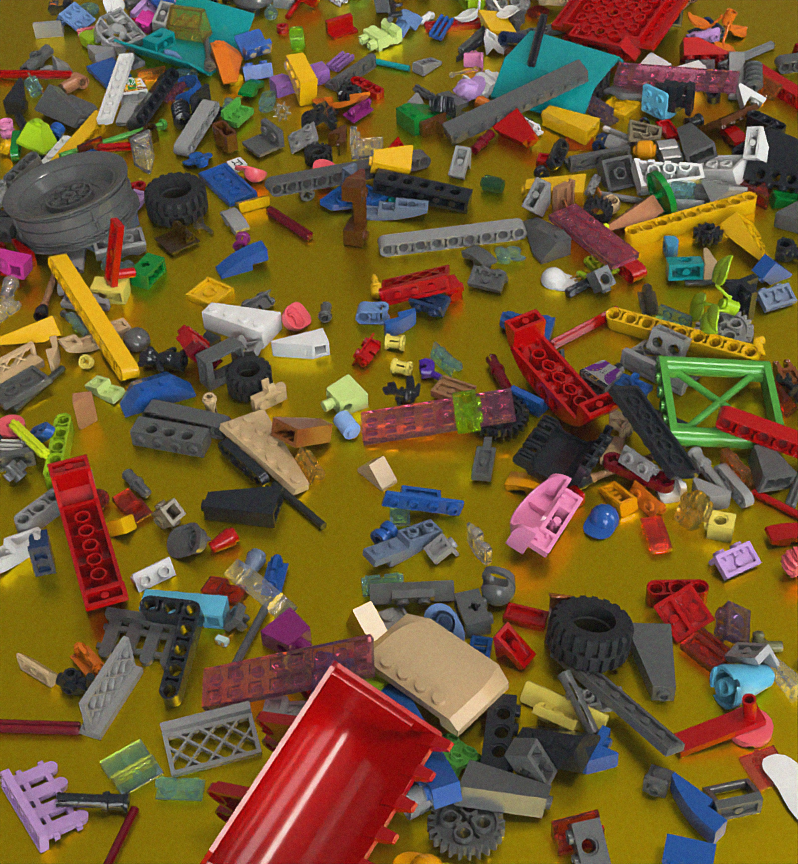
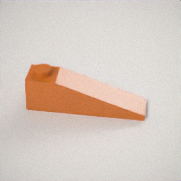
M216 40L210 43L211 57L215 61L222 83L238 82L239 70L243 61L240 51L225 41Z

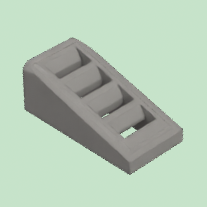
M432 57L418 60L412 63V71L425 76L442 65V61Z
M608 134L604 146L613 148L629 145L631 147L635 143L628 142L624 137Z

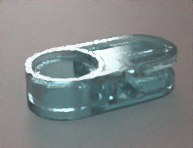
M269 90L262 93L258 101L260 112L267 113L273 110L276 103V93Z

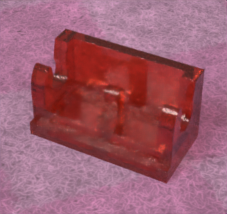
M598 809L551 821V838L558 856L573 853L572 845H568L565 836V830H568L567 825L600 817ZM602 825L603 833L605 834L604 825ZM585 839L582 842V850L592 848L589 840Z

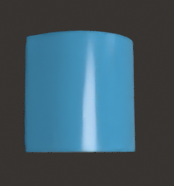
M663 237L662 250L665 258L677 257L679 239L677 237Z

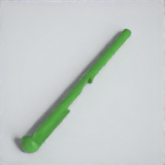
M159 119V122L155 123L157 131L165 130L168 126L165 119ZM143 127L61 152L59 157L86 152L90 149L98 148V144L114 143L127 139L129 136L143 130Z

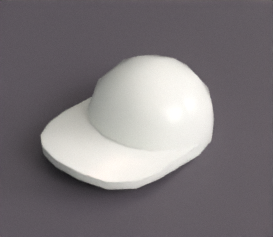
M557 267L546 269L541 276V283L544 287L564 292L567 287L577 283L578 280L574 281V279H577L575 277L570 279L572 275L565 274Z

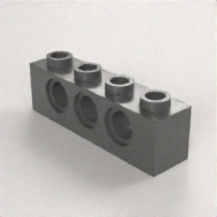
M138 416L130 430L133 445L204 458L212 443L209 428Z

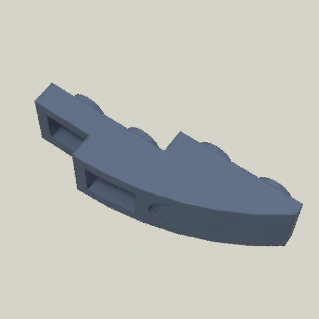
M429 519L398 530L397 537L364 548L363 556L374 567L385 563L392 567L422 551L443 530Z

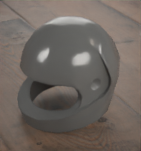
M486 567L482 573V596L486 598L487 603L490 605L503 606L510 602L515 595V576L509 570L501 567ZM491 574H498L505 577L506 579L497 578L492 576Z

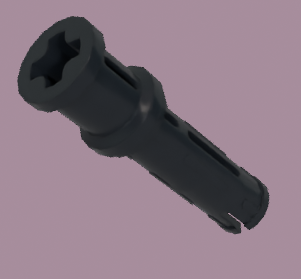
M105 791L103 794L57 792L56 797L58 800L56 801V807L99 808L107 813L109 810L128 813L130 806V792H125V794H111L110 791Z

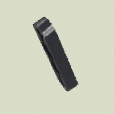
M226 438L218 443L221 454L257 487H264L270 483L266 471L230 439Z

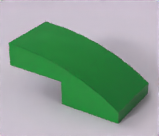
M248 80L242 85L238 95L246 97L257 96L258 89L264 87V81Z

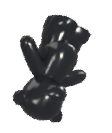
M148 346L141 351L138 366H155L159 373H163L164 368L184 372L188 365V356L184 349L176 352L177 348L171 347L158 353L152 346Z

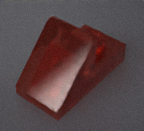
M743 181L740 185L748 187L746 192H753L757 195L756 206L767 210L769 192L766 183L764 182L759 187H755Z

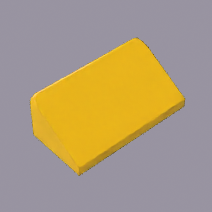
M263 195L236 202L235 206L240 213L271 206L269 195Z

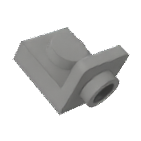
M443 533L423 548L436 565L452 552L456 557L460 555L455 549L458 547L457 543L452 537L447 538Z

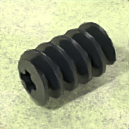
M178 99L172 103L171 112L174 126L179 130H183L192 115L189 103L184 99Z

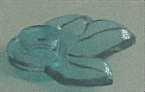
M500 246L496 247L494 251L497 262L501 264H510L511 260L523 261L526 259L525 256L520 255L521 249L517 246H509L507 248Z

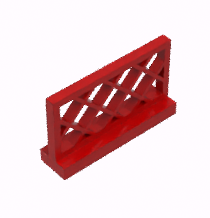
M449 264L382 280V288H379L378 291L381 301L394 305L406 302L409 298L419 299L451 291Z

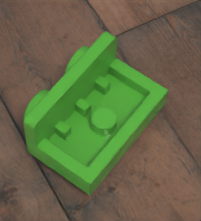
M236 97L221 110L222 120L226 121L233 128L240 127L254 114V108L241 105L240 97Z

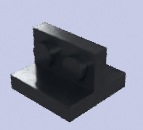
M755 274L735 280L724 286V291L732 296L731 300L740 303L739 312H742V316L747 315V320L754 319L758 292V276Z

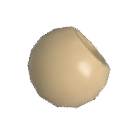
M608 194L603 199L605 200L607 197L609 199L608 202H612V215L619 211L621 203L617 196Z

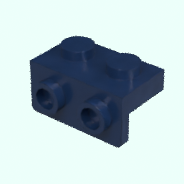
M436 294L419 299L409 298L408 302L411 308H415L418 313L422 311L432 317L438 316L443 318L451 298L443 294Z

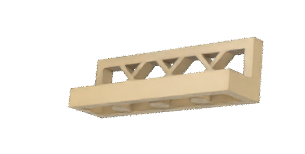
M32 341L0 357V384L31 365L38 369L45 366L44 360L37 355ZM30 349L31 354L23 357L25 351ZM16 358L13 364L7 365L10 359Z

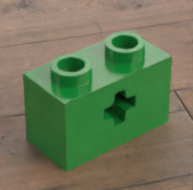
M147 252L133 266L136 270V277L130 278L131 285L149 290L167 271L165 258Z

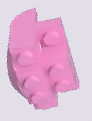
M555 473L530 492L511 516V535L505 544L522 555L527 547H530L546 558L583 500L582 497L566 488L572 479L566 475Z

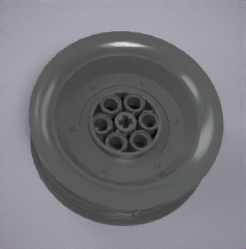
M80 152L46 162L21 176L7 189L2 200V206L5 212L12 218V223L16 228V239L33 250L35 254H62L92 246L109 238L111 218L117 217L124 226L129 224L139 210L140 200L137 193L131 188V182L127 177L128 167L125 160L111 152Z

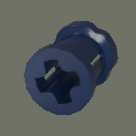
M605 133L597 134L592 144V149L594 151L606 149L604 143L608 135Z

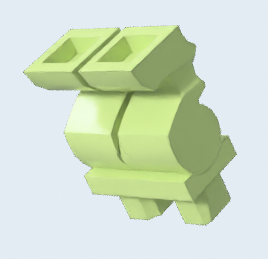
M384 18L381 21V29L375 25L370 26L368 29H363V34L358 37L359 43L361 45L366 44L370 51L376 49L380 52L383 48L399 44L402 41V29Z

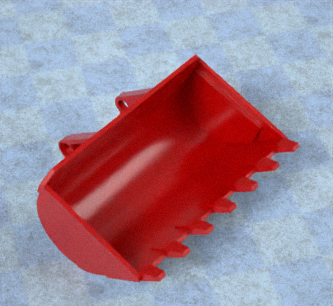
M334 660L297 716L260 711L255 718L256 724L266 734L262 744L273 753L251 787L217 781V783L212 782L207 789V794L219 803L215 814L226 824L200 864H374L367 859L376 844L395 845L399 838L397 833L387 828L395 813H414L418 806L415 801L405 797L414 781L432 782L435 778L436 773L424 766L432 751L450 752L454 743L442 737L443 734L426 721Z

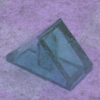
M688 180L672 181L671 189L675 199L694 200L696 183Z

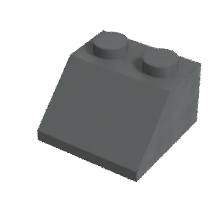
M631 154L601 160L596 164L598 176H601L600 182L608 192L635 187L631 171L633 163Z

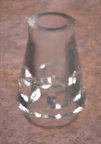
M8 275L3 279L0 298L4 301H8L19 288V280L15 276Z

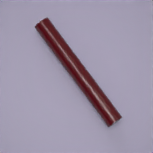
M135 806L130 807L103 864H114L139 813V808Z

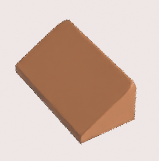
M92 391L73 393V406L80 430L98 421Z

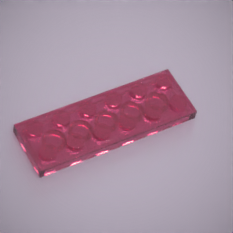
M576 203L549 214V221L563 229L575 242L604 265L608 264L610 270L639 258L637 250Z

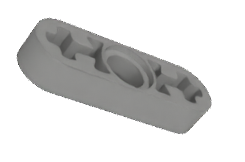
M722 463L714 466L715 472L732 492L731 497L743 509L754 504L752 492L728 464Z

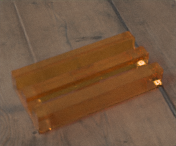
M161 66L137 70V77L141 78L143 82L157 80L166 71V68Z

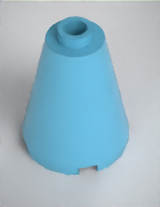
M720 664L711 670L710 687H714L716 694L713 696L724 709H734L742 704V697L745 694L756 696L772 686L775 674L766 664Z

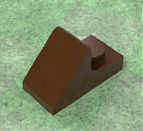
M444 112L419 122L420 136L424 138L437 133L443 138L444 130L442 124L447 122V113Z
M342 125L328 133V146L337 147V149H340V155H346L347 125Z

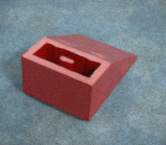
M685 37L679 45L680 63L684 64L685 60L715 59V64L724 61L729 54L728 51L699 37Z

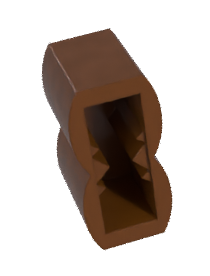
M220 120L212 123L214 142L221 146L222 150L226 153H233L238 150L236 131L229 127L226 121Z

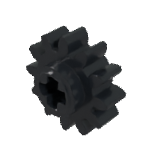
M705 222L703 225L698 224V227H694L692 238L696 239L695 243L700 242L701 246L708 245L711 247L712 244L718 245V242H722L723 230H720V226H715L714 223L709 224Z

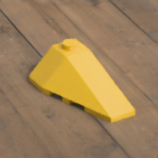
M736 211L721 223L725 237L732 239L756 259L760 260L764 254L769 256L767 251L764 250V243L760 241L761 235L752 221Z

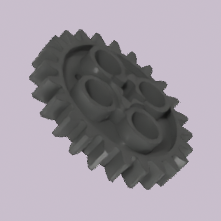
M453 803L438 809L431 808V814L428 815L427 832H429V840H433V846H440V853L449 851V858L454 854H458V860H461L464 855L467 856L468 861H471L472 855L481 859V853L489 856L490 849L496 851L497 844H502V837L505 836V819H503L502 812L460 807Z

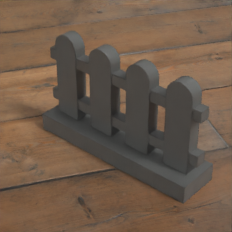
M107 607L105 616L108 624L104 623L103 626L105 634L102 643L97 642L96 645L101 659L107 660L117 646L120 633H123L130 639L133 656H140L139 659L143 666H150L154 659H160V664L165 669L176 625L152 623L145 619L142 612ZM191 632L185 633L184 636L191 634ZM140 636L146 637L143 648L137 649ZM160 640H167L163 652H157Z

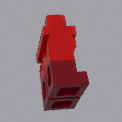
M183 325L177 331L179 335L176 337V340L181 344L187 356L197 363L196 354L209 348L210 342L190 326ZM222 358L212 363L213 370L223 362Z

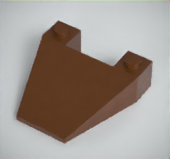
M361 168L348 176L341 186L342 201L352 202L353 214L343 229V245L363 247L365 242L369 240L366 207L368 187H366L365 169Z

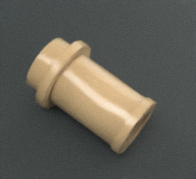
M212 392L205 393L202 398L205 410L218 413L216 395Z

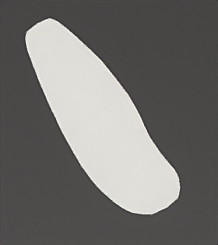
M769 755L763 759L762 767L778 788L789 810L798 820V763L786 755Z

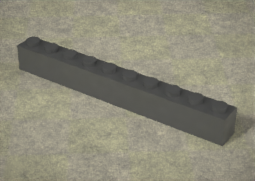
M579 59L443 123L444 134L452 146L490 129L516 108L523 113L575 87L585 84L589 81L588 70Z

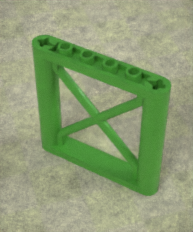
M657 356L655 384H658L659 412H662L661 418L681 446L753 449L754 445H759L720 431L718 428L696 427L719 407L731 406L727 401L750 382H760L768 420L784 425L770 361ZM689 376L741 378L742 380L721 397H718ZM670 378H679L713 403L687 424L677 423Z

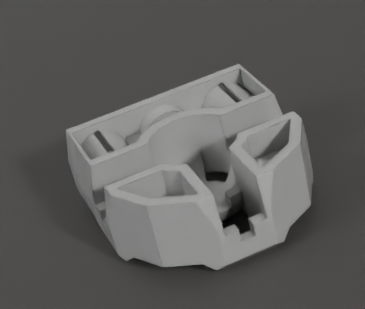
M121 7L100 16L94 29L95 42H101L102 46L115 47L116 56L125 53L127 49L114 42V39L120 41L124 39V42L140 47L143 45L142 38L147 36Z

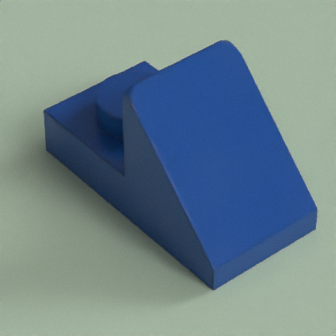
M604 725L601 726L597 734L600 735L601 739L583 770V774L588 775L617 767L619 754L610 749L613 739L610 738L611 728Z

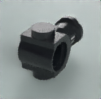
M785 237L779 239L776 245L775 260L784 263L793 261V259L798 260V247L794 240Z

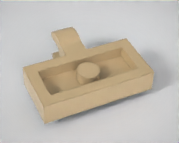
M267 377L261 380L263 391L250 396L253 412L261 409L266 410L287 399L286 385L282 381L275 385L274 383L270 384Z

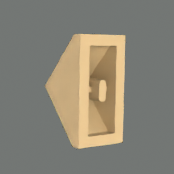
M384 456L372 459L357 469L362 476L382 492L397 483V479Z

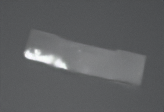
M238 558L224 573L229 580L263 605L274 617L277 618L289 607L294 611L297 610V606Z

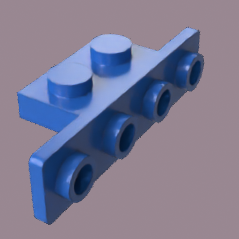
M402 485L400 492H385L382 506L459 516L464 507V501L441 498V490Z

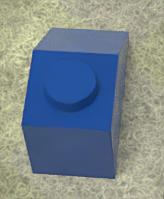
M766 254L763 255L752 269L756 276H758V281L762 284L767 282L772 285L792 276L787 269Z

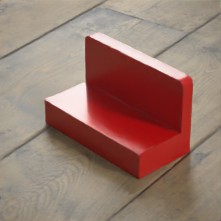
M351 13L325 20L326 33L333 40L358 33V29L353 25V15Z

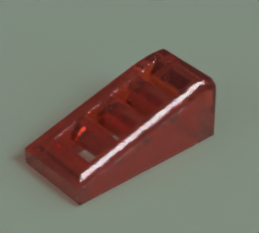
M774 379L781 412L788 418L798 410V407Z

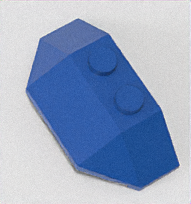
M166 371L132 381L120 402V407L126 418L143 413L149 402L153 399L176 403L196 397V393L190 382Z

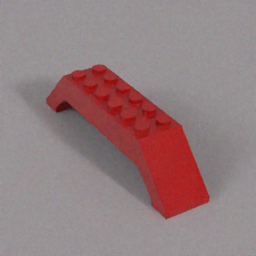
M87 454L47 464L86 612L129 600L102 512Z

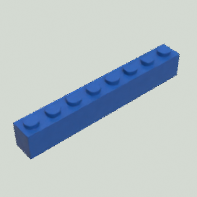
M389 683L381 690V692L423 719L414 701ZM432 751L424 766L434 771L436 776L432 782H417V785L419 787L422 786L425 800H430L434 809H438L462 801L460 781L444 753Z

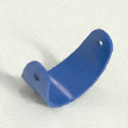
M186 75L178 79L180 87L190 89L176 95L175 101L184 99L190 104V96L202 87L197 76Z

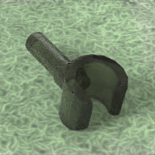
M198 217L197 221L199 223L193 222L195 229L203 228L210 234H213L214 231L204 224L202 217Z

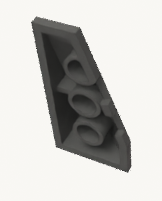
M538 217L523 221L532 254L540 264L571 254V237L563 229Z

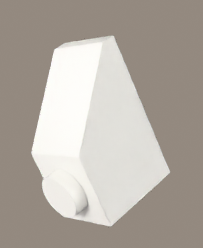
M763 126L747 127L743 159L767 163L769 146Z

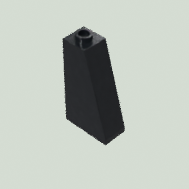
M283 486L208 492L206 499L202 500L201 511H204L205 520L275 528L284 502Z

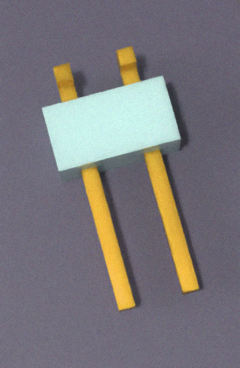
M227 630L222 635L218 634L215 637V645L219 644L221 647H227L230 643L229 639L235 630L228 637L224 636L228 632Z

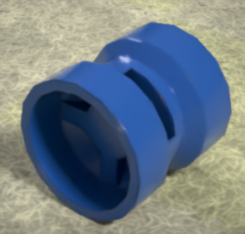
M54 122L50 128L57 141H59L65 133V127L59 122Z
M386 520L380 525L379 529L376 528L370 533V537L374 544H378L397 537L398 529L392 522Z

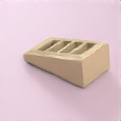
M704 248L702 256L704 262L703 277L705 280L712 279V272L717 261L709 249Z

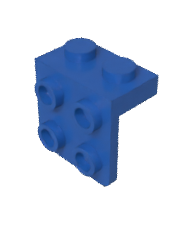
M260 29L235 35L234 37L244 60L271 53L272 41L270 38L265 40Z

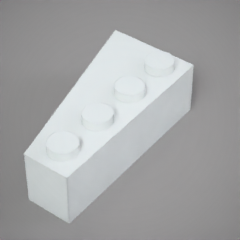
M634 158L631 166L638 196L650 195L646 183V175L654 170L659 171L665 177L672 191L691 189L692 183L702 184V179H705L702 165L698 163L680 162L677 164L671 163V161L655 162V160L651 159L642 161L639 158Z
M213 302L202 311L204 329L227 337L233 336L237 338L238 335H243L247 342L262 340L264 343L262 349L282 330L281 312Z

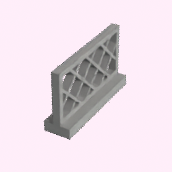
M645 339L632 349L624 348L620 360L624 368L637 372L640 376L655 383V363L658 355L653 354L650 349H644L648 340ZM689 376V377H691L692 379H694V380L696 381V380H698V379H699L700 377H702V376ZM670 378L672 392L680 396L685 394L686 388L689 385L679 378Z
M123 636L78 703L84 721L79 728L82 735L101 741L144 673L143 667L136 666L129 637Z
M249 701L160 723L172 778L262 755ZM249 720L250 727L246 733L236 729L240 722ZM224 727L229 730L223 739L213 734L217 728ZM202 733L206 737L201 744H198L191 740L194 734ZM232 733L242 737L237 746L227 741ZM178 738L184 742L176 750L170 747L169 740ZM210 738L220 743L214 752L205 747ZM247 739L255 744L256 749L245 751L241 747ZM187 744L197 748L192 758L182 753ZM224 745L234 750L228 757L218 754ZM201 751L211 755L208 762L200 763L196 760ZM178 757L188 761L185 768L175 770L174 763Z

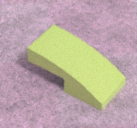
M97 375L85 384V388L88 391H92V394L112 404L116 403L125 394L124 388L112 385L110 379Z

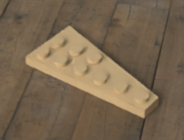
M264 409L220 424L219 430L292 495L308 490L310 483L286 444L271 436L272 422Z

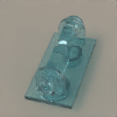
M28 72L30 77L24 80V86L30 96L35 98L40 94L43 95L42 90L44 88L35 75L31 76Z
M434 342L429 358L450 377H452L453 371H461L463 368L462 362L453 358L446 351L445 347H441L438 343Z
M403 573L384 574V577L381 578L380 575H365L364 578H361L363 597L370 596V584L404 582Z
M160 776V778L155 780V787H158L155 799L202 801L206 780L199 779V777L177 779Z

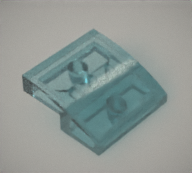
M141 739L100 761L102 769L119 794L131 793L164 774L156 759L148 752Z

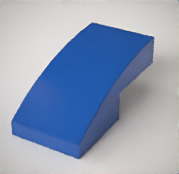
M415 308L398 312V317L383 321L384 335L386 336L388 333L391 336H397L412 328L416 324Z

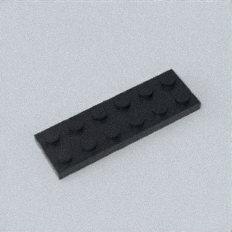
M638 385L610 387L608 393L612 397L613 402L618 405L623 416L630 422L633 430L642 439L644 446L649 449L654 460L661 466L664 474L670 480L692 479L701 474Z

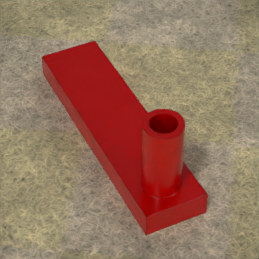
M117 217L110 219L104 279L111 287H118L119 279L136 277L134 267L120 269L125 226Z
M745 694L742 697L741 708L674 733L676 737L685 743L684 751L678 753L681 758L765 726L766 719L757 705L756 697L753 694Z

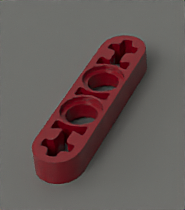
M608 452L603 456V467L612 473L631 481L636 480L641 485L660 493L668 494L674 490L675 480H670L662 471H659L656 476L651 475L652 478H650L649 482H646L634 472L624 469L626 467L618 462L621 454Z

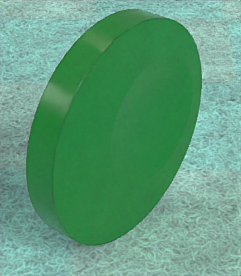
M657 170L649 172L646 175L650 196L654 194L664 210L662 214L668 215L677 212L674 193L665 177Z

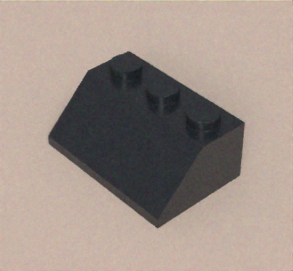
M544 726L522 727L516 737L537 738L556 769L577 773L583 772L601 739L600 735Z

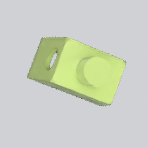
M349 374L327 387V399L321 402L322 409L325 412L334 409L337 413L344 410L353 413L369 407L368 393Z

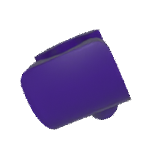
M424 358L419 360L421 379L433 378L437 381L442 379L443 375L435 371V364L431 359Z

